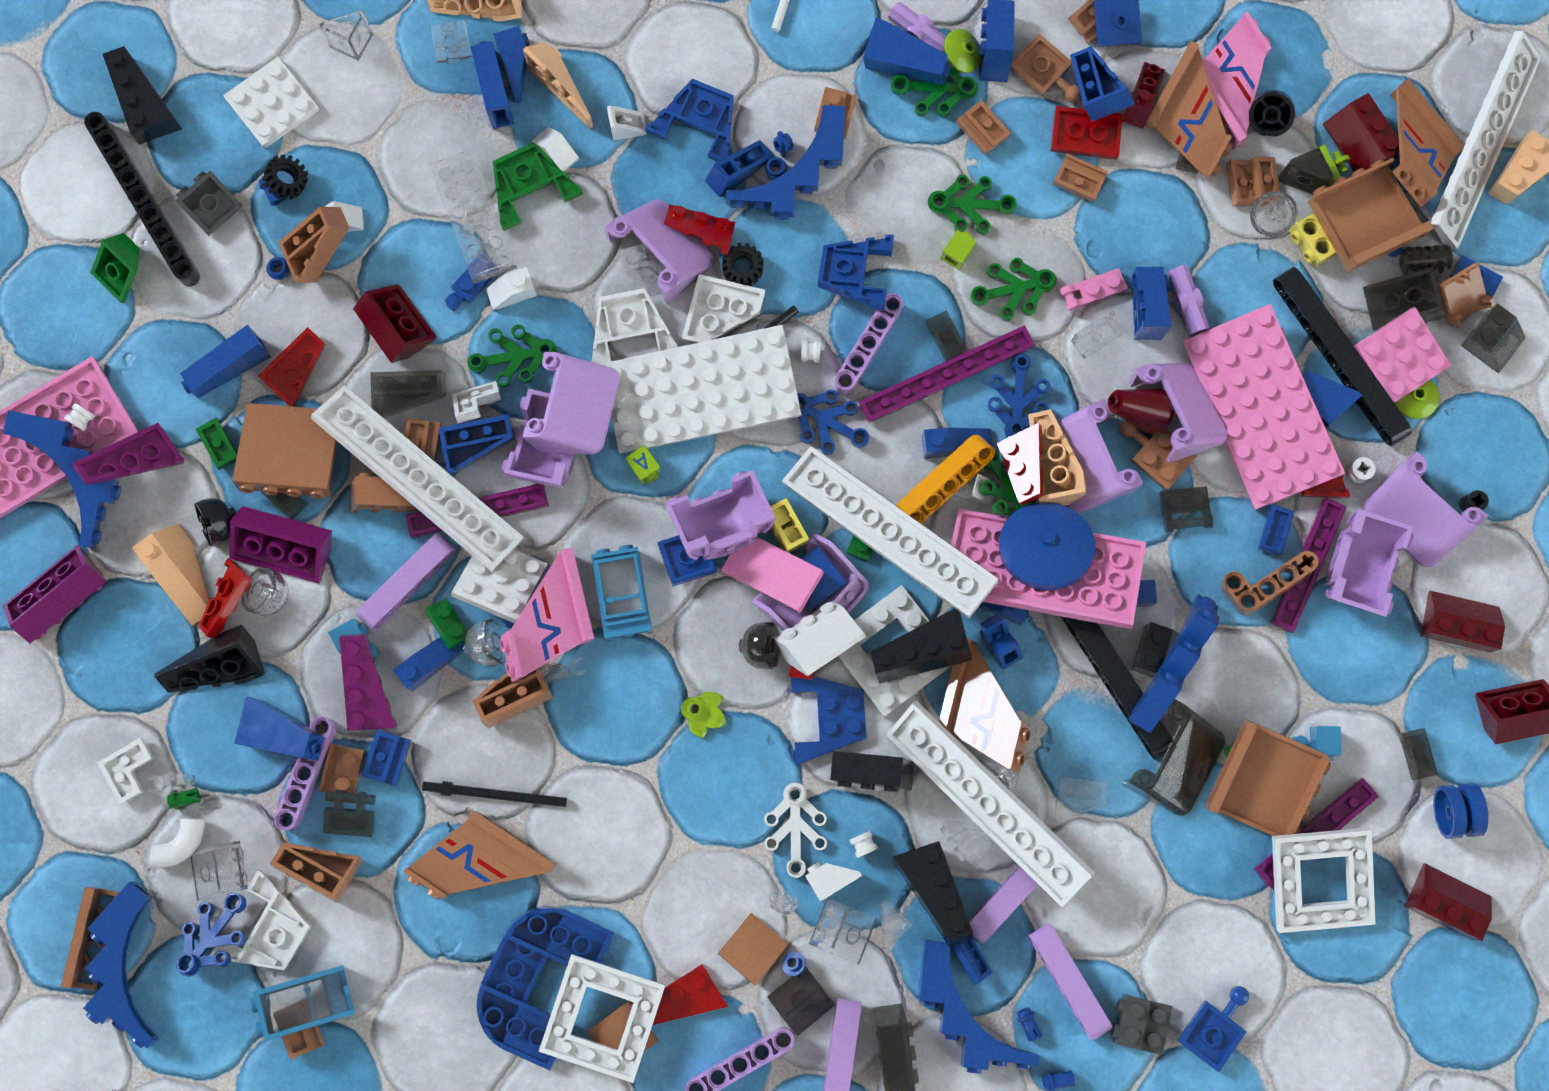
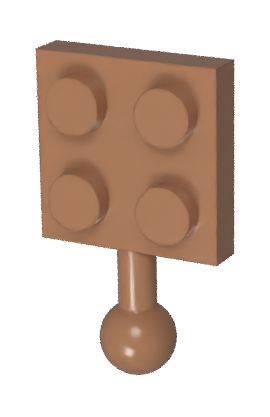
M1039 34L1011 63L1010 70L1040 96H1043L1056 84L1065 92L1066 99L1070 103H1078L1082 100L1078 85L1071 86L1062 78L1072 66V61L1042 35Z
M1125 420L1119 425L1120 433L1123 436L1133 437L1143 446L1131 459V462L1164 491H1167L1197 457L1194 454L1168 464L1166 458L1173 449V446L1171 444L1172 433L1167 429L1162 433L1158 432L1156 435H1152L1148 439L1137 427Z

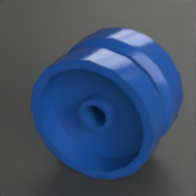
M1476 783L1460 784L1458 787L1454 785L1437 787L1433 798V808L1437 827L1441 835L1445 839L1462 838L1464 834L1467 837L1484 836L1488 828V808L1481 788Z

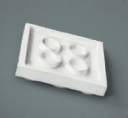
M276 57L223 95L264 149L319 111L318 106L279 57Z
M514 549L491 572L472 556L453 588L451 597L515 623L535 592L547 569L548 563Z

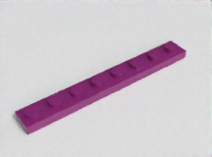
M1024 325L859 401V405L868 423H872L1011 359L1017 354L1024 353L1034 348L1035 344Z

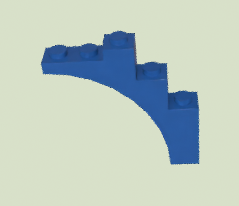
M823 105L816 135L802 158L780 177L761 186L743 190H726V204L737 209L744 208V205L753 206L757 210H765L767 207H771V216H775V219L788 220L789 217H794L795 190L800 191L799 193L813 194V191L818 192L819 165H824V168L836 169L837 166H842L846 106Z
M8 410L3 434L22 439L39 448L53 459L64 472L75 492L80 508L81 536L79 546L95 548L96 544L100 543L102 531L99 530L100 523L106 517L107 508L104 505L105 503L115 504V500H118L120 497L121 486H119V481L109 480L87 486L84 484L72 467L73 462L95 452L67 447L68 442L72 441L74 435L71 423Z
M1198 594L1193 600L1189 614L1172 648L1131 712L1129 721L1151 733L1181 691L1185 677L1200 658L1202 647L1218 626L1220 617L1217 615L1219 606L1216 605L1213 599Z
M129 882L87 928L92 932L90 936L100 945L103 943L106 945L85 968L90 972L88 974L90 979L97 984L102 982L104 985L83 1009L88 1012L86 1016L93 1023L104 1024L112 1019L114 1020L112 1025L121 1032L127 1031L132 1036L131 1041L140 1048H149L159 1038L145 1024L135 1008L129 991L126 965L127 950L132 931L140 914L153 897L136 882Z
M923 940L918 1000L924 1001L923 1006L938 1007V1003H942L939 1032L945 1034V1039L960 1040V1036H963L961 1066L967 1068L966 1072L981 1074L982 1070H988L989 1060H992V1065L1007 1066V1062L1017 1063V1068L1031 1069L1032 1065L1039 1066L1038 1054L1019 1050L998 1041L971 1017L962 1003L954 984L949 946L946 942Z

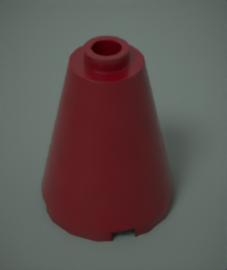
M1121 389L1113 391L1108 397V408L1112 413L1150 435L1164 432L1174 416V410H1171V401L1164 389Z

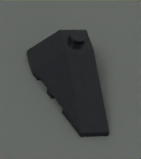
M241 624L218 634L215 640H208L156 672L154 677L170 693L195 690L198 686L203 685L220 687L221 683L235 682V685L244 684L264 676L265 671L255 640Z

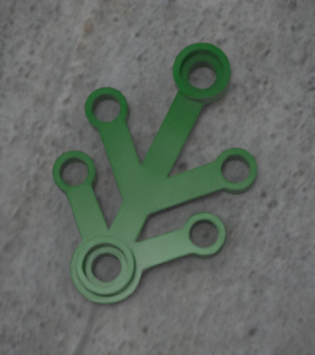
M951 67L949 78L954 83H946L944 81L943 85L930 82H909L904 75H896L891 81V91L896 95H904L907 91L932 92L923 101L916 103L914 111L919 117L925 116L928 113L929 107L946 92L954 93L946 102L939 103L937 107V114L940 117H947L950 114L951 108L961 99H971L977 94L978 84L971 77H962ZM902 85L903 89H897L895 86ZM963 87H969L970 91H964ZM918 107H924L925 111H919ZM946 107L948 111L942 112L940 108Z
M959 175L956 181L944 192L935 191L928 198L929 209L934 213H943L954 224L955 232L956 230L966 231L968 226L967 221L964 218H960L952 209L960 208L976 225V231L981 235L989 232L990 222L983 219L974 209L999 210L1004 215H1010L1017 206V201L1012 195H1003L999 200L974 199L981 192H986L991 188L992 180L987 176L981 177L978 183L961 198L951 197L959 190L963 191L968 188L969 178L966 175ZM964 180L966 182V185L962 186L958 183V181ZM986 181L989 185L984 187L981 185V182ZM940 200L943 204L938 206L935 204V201ZM1003 204H1008L1010 209H1004ZM963 223L965 227L960 229L956 224ZM985 224L987 226V229L982 230L980 229L979 225Z
M1014 258L1010 262L1009 269L1013 273L1022 272L1031 278L1023 281L1002 269L999 264L993 263L988 268V276L992 279L1000 278L1009 283V285L989 290L983 286H977L973 288L970 300L976 306H983L989 299L1013 294L1008 304L1000 312L1002 320L1010 321L1025 291L1035 288L1030 300L1025 301L1022 306V312L1030 316L1035 313L1036 304L1043 292L1051 291L1055 287L1057 282L1056 275L1048 269L1037 271L1026 265L1022 259ZM1013 263H1019L1020 268H1014ZM996 268L998 269L999 273L993 274L991 272V269ZM1046 278L1049 283L1043 284L1041 279ZM981 295L983 300L978 301L975 296ZM1031 305L1033 307V310L1028 311L1026 310L1025 306ZM1005 310L1010 311V312H1011V316H1009V317L1005 316V315L1003 314V311H1005Z
M517 324L511 329L513 337L517 340L522 339L532 347L522 349L504 337L501 330L494 328L488 334L490 341L501 345L509 352L489 356L475 353L468 358L467 363L473 373L480 374L486 370L487 366L511 362L504 372L496 376L498 386L506 388L510 385L511 378L524 360L534 358L528 368H524L519 372L521 382L528 384L532 382L533 375L542 364L544 353L541 352V349L548 347V352H557L555 343L549 339L539 341L527 333L522 325ZM517 329L523 330L521 335H515V331ZM494 333L500 334L498 339H492ZM475 359L481 360L479 365H473V361ZM524 373H529L530 377L528 379H523L522 375ZM501 377H507L505 383L499 382Z
M995 451L993 461L991 460L983 468L986 470L992 469L1003 488L996 487L991 480H986L980 484L979 490L985 496L992 495L1013 502L1017 509L1008 507L1007 502L1004 500H998L992 505L994 514L1010 517L1018 509L1036 503V499L1023 506L1019 504L1011 480L999 463L1000 455ZM985 485L990 488V491L985 488Z

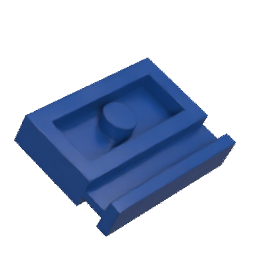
M376 730L362 777L397 786L412 740Z

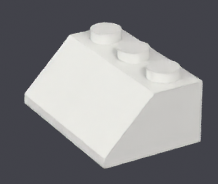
M831 601L823 604L813 614L802 618L801 622L792 628L784 630L780 636L775 638V641L785 661L806 676H809L866 636L845 608Z

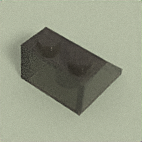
M1497 303L1484 314L1461 346L1495 372L1499 373L1526 337L1517 317Z

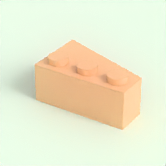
M1534 130L1528 133L1520 141L1488 191V194L1508 205L1548 174L1549 140Z

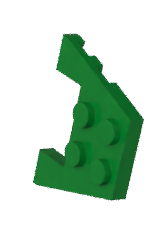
M534 142L493 161L502 231L521 224V220L512 202L548 185L556 184L565 203L583 195L582 189L564 171L557 167L554 161Z

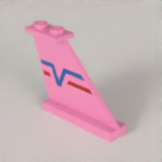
M1248 12L1243 14L1242 18L1203 60L1226 135L1232 136L1230 144L1233 145L1232 148L1234 150L1242 146L1247 138L1250 107L1256 97L1264 58H1266L1272 48L1269 39L1262 34L1258 28L1257 21Z
M573 547L563 549L557 554L556 559L512 628L501 635L500 647L507 659L505 669L512 682L518 681L577 645L587 644L594 639Z

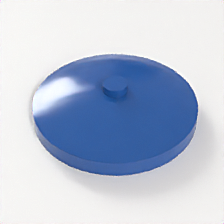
M1039 502L1018 509L1004 523L999 538V555L1006 570L1022 584L1040 590L1063 589L1078 582L1090 569L1095 554L1094 535L1086 520L1069 507L1057 503Z

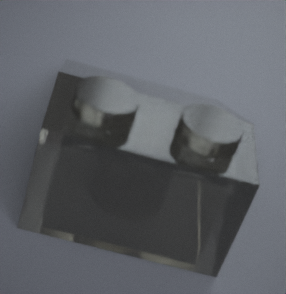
M1433 267L1363 287L1373 331L1380 329L1413 307L1417 309L1425 323L1447 317L1438 287L1437 275Z

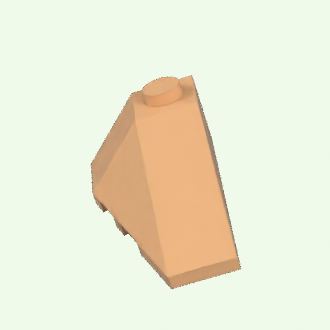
M427 0L431 12L462 14L478 19L480 17L491 18L493 21L500 22L522 18L521 0Z
M546 42L525 47L523 53L528 70L591 129L593 127L592 118L561 59L562 55L559 50L554 46L550 47Z

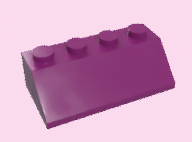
M242 506L230 521L229 559L320 583L331 551L332 530Z
M76 545L3 605L9 626L29 644L34 640L42 638L51 626L60 623L67 613L73 608L81 606L90 594L96 593L102 588L106 582L102 572L79 545Z

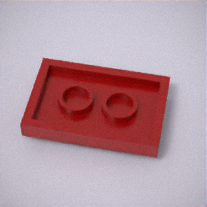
M1056 106L1054 109L1050 151L1117 160L1120 150L1123 114L1113 113L1092 122L1086 109Z

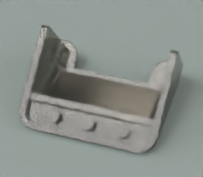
M1174 699L1167 709V714L1170 720L1180 725L1156 773L1147 769L1137 770L1130 779L1124 780L1122 785L1171 813L1183 816L1192 810L1225 745V737L1221 731L1187 705Z

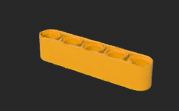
M980 435L969 437L897 503L896 507L922 524L993 459L995 455L994 448Z

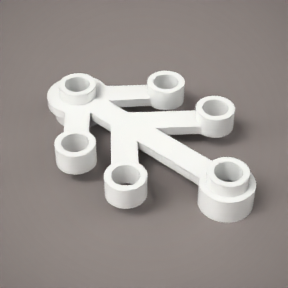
M790 783L784 789V800L772 812H768L765 815L764 822L769 827L775 826L778 823V818L789 807L791 817L773 836L766 838L764 845L769 851L776 850L779 842L791 831V860L787 863L786 870L791 877L798 878L806 871V865L801 860L800 831L812 842L816 850H823L827 846L825 837L819 836L800 817V807L812 817V821L816 826L824 825L827 817L825 813L818 811L806 799L807 791L802 784ZM793 790L799 792L800 796L798 799L791 798L790 793ZM817 814H821L824 817V821L820 824L815 821ZM768 815L776 817L774 824L767 822ZM818 838L824 840L822 848H818L815 845V841ZM769 839L776 841V846L772 849L767 846ZM794 863H798L801 867L798 873H794L791 870V866Z

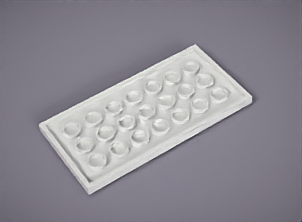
M783 325L601 364L614 368L620 375L611 414L620 455L634 452L643 445L650 449L802 416Z

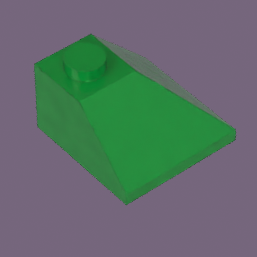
M125 233L102 240L90 272L120 303L125 302L138 271L140 248Z

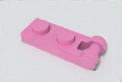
M1117 268L1073 285L1064 286L1060 289L1062 297L1066 298L1068 311H1072L1125 292L1128 288L1120 269ZM1078 292L1080 299H1076L1074 293Z

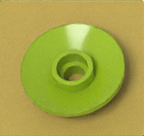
M965 29L951 31L946 36L944 42V51L948 54V62L961 73L973 72L981 62L980 45L977 39Z
M1429 380L1396 401L1395 405L1404 416L1411 419H1423L1436 410L1439 403V392L1436 385ZM1416 391L1422 394V398L1416 396Z

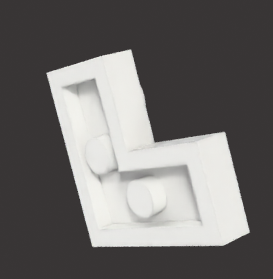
M496 381L452 394L457 423L471 422L481 418L479 406L484 404L491 405L501 400Z
M139 738L97 762L119 804L123 805L144 793L133 771L154 760V757L144 739Z

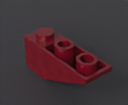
M1144 62L1131 95L1135 105L1126 108L1122 122L1141 129L1144 128L1152 111L1165 69L1155 64Z

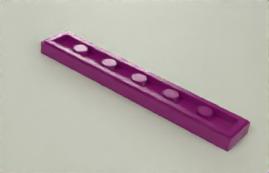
M534 484L478 498L501 518L549 506L545 486L542 484ZM420 511L406 514L411 538L443 531Z
M1323 498L1301 549V552L1311 551L1315 553L1319 560L1318 566L1310 576L1282 594L1270 624L1290 633L1295 632L1345 513L1346 506L1329 498ZM1302 562L1297 568L1298 572L1304 566H1310V562ZM1290 575V578H1289L1288 582L1292 581V576H1291V575Z
M1360 778L1300 829L1299 834L1340 830L1379 796L1364 778ZM1271 853L1254 868L1255 872L1269 888L1274 886L1273 853Z

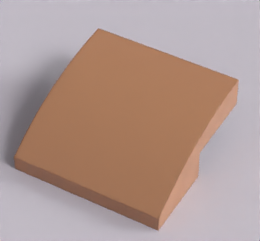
M1254 157L1251 160H1230L1226 163L1232 206L1260 205L1281 201L1275 157Z
M750 913L718 952V955L755 986L789 944L755 915Z
M627 1001L590 1028L587 1033L594 1042L618 1049L633 1002ZM652 1030L650 1031L644 1051L659 1041Z

